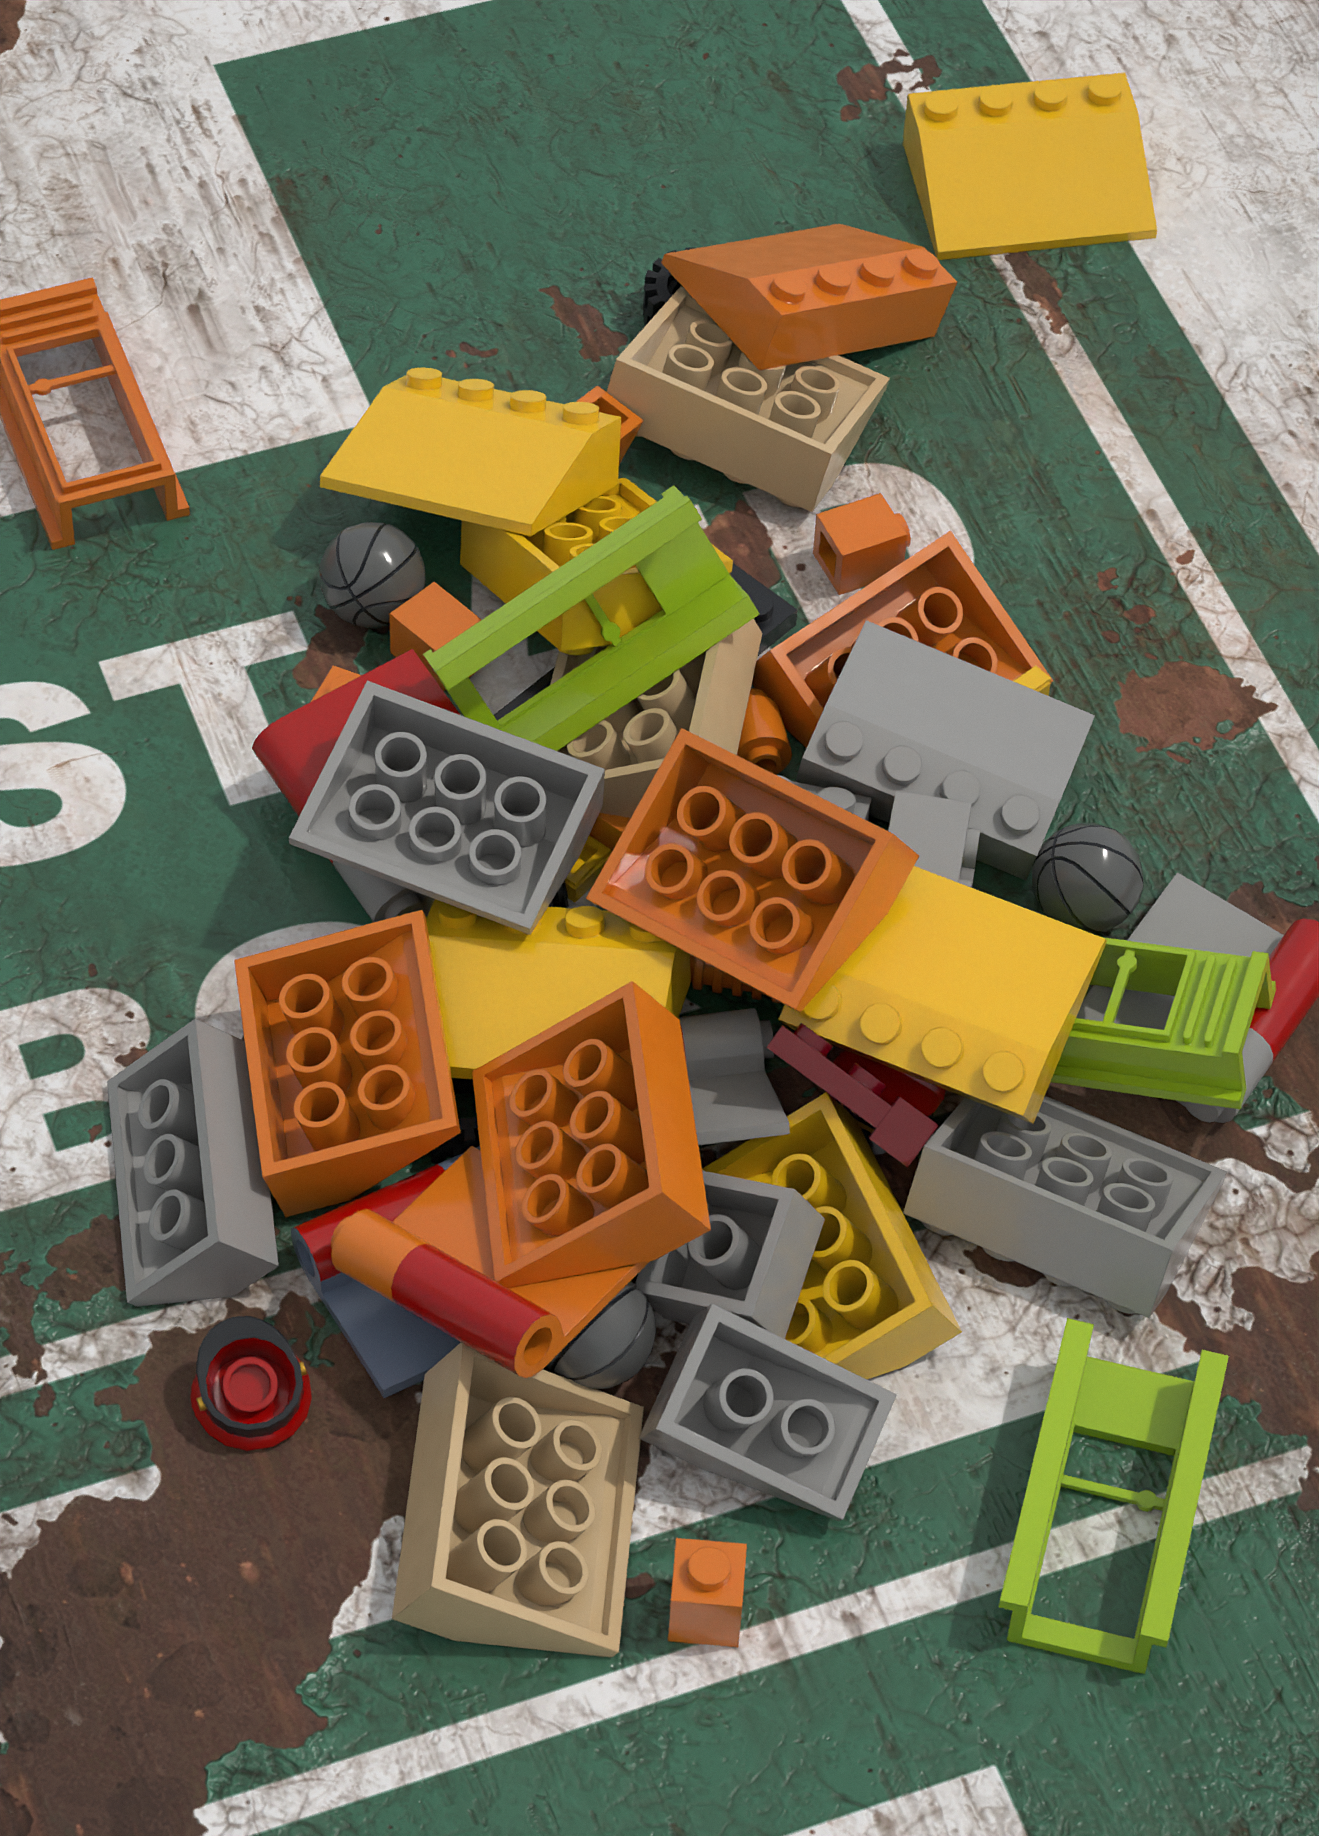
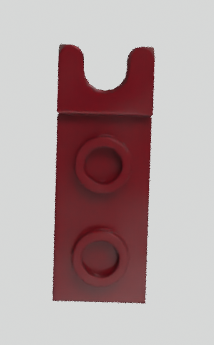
M800 1023L794 1033L782 1025L767 1045V1048L874 1126L868 1135L869 1139L908 1167L934 1133L938 1124L900 1096H897L891 1105L879 1097L887 1086L857 1063H854L849 1071L845 1072L826 1058L833 1046L804 1024Z

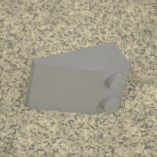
M711 1304L693 1316L639 1439L698 1468L834 1520L842 1521L897 1394L729 1311Z

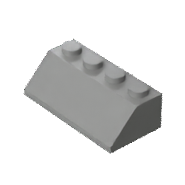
M194 1019L107 1081L127 1303L137 1307L233 1297L279 1266L271 1194L262 1177L245 1041L198 1019Z

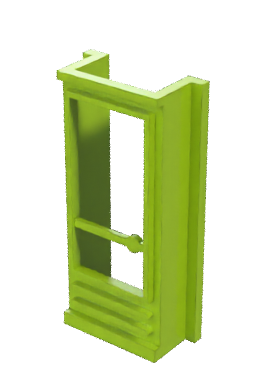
M673 485L661 493L662 499L435 652H432L431 649L423 654L463 716L558 751L760 615L749 595L729 574L698 523L702 518L687 495L684 496ZM635 565L662 610L620 638V628L616 623L609 621L592 593ZM584 599L602 626V637L606 641H611L612 644L497 721L469 679V676Z
M1105 938L1107 940L1090 982V985L1113 988L1103 1021L1075 1019L1051 1082L1240 1110L1246 1093L1242 1051L1256 1007L1271 1009L1276 992V981H1271L1269 953L1252 951L1251 957ZM1125 989L1175 996L1164 1030L1114 1023Z
M1067 1318L999 1602L1000 1608L1012 1610L1006 1641L1145 1674L1152 1645L1166 1648L1168 1644L1229 1356L1202 1350L1195 1379L1190 1381L1088 1357L1094 1324ZM1073 1432L1174 1456L1165 1499L1156 1497L1155 1493L1149 1490H1143L1139 1493L1064 1475ZM1060 1487L1135 1504L1140 1510L1145 1512L1152 1511L1153 1509L1162 1511L1134 1639L1031 1614Z

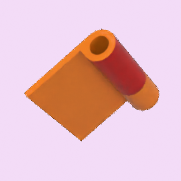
M470 1146L392 1222L374 1211L368 1209L361 1210L343 1219L334 1230L331 1239L332 1263L337 1270L523 1378L535 1376L544 1369L650 1262L506 1288L494 1280L481 1150Z

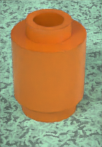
M751 688L737 756L777 775L789 764L792 750L777 703L769 698L764 691Z

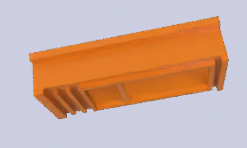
M93 277L0 299V419L51 549L55 550L75 545L72 508L154 488L167 521L189 516L190 508L109 314L107 311L105 312ZM92 339L103 367L50 380L41 378L36 380L34 384L27 385L17 357ZM108 377L143 463L66 482L32 395H47L54 389Z

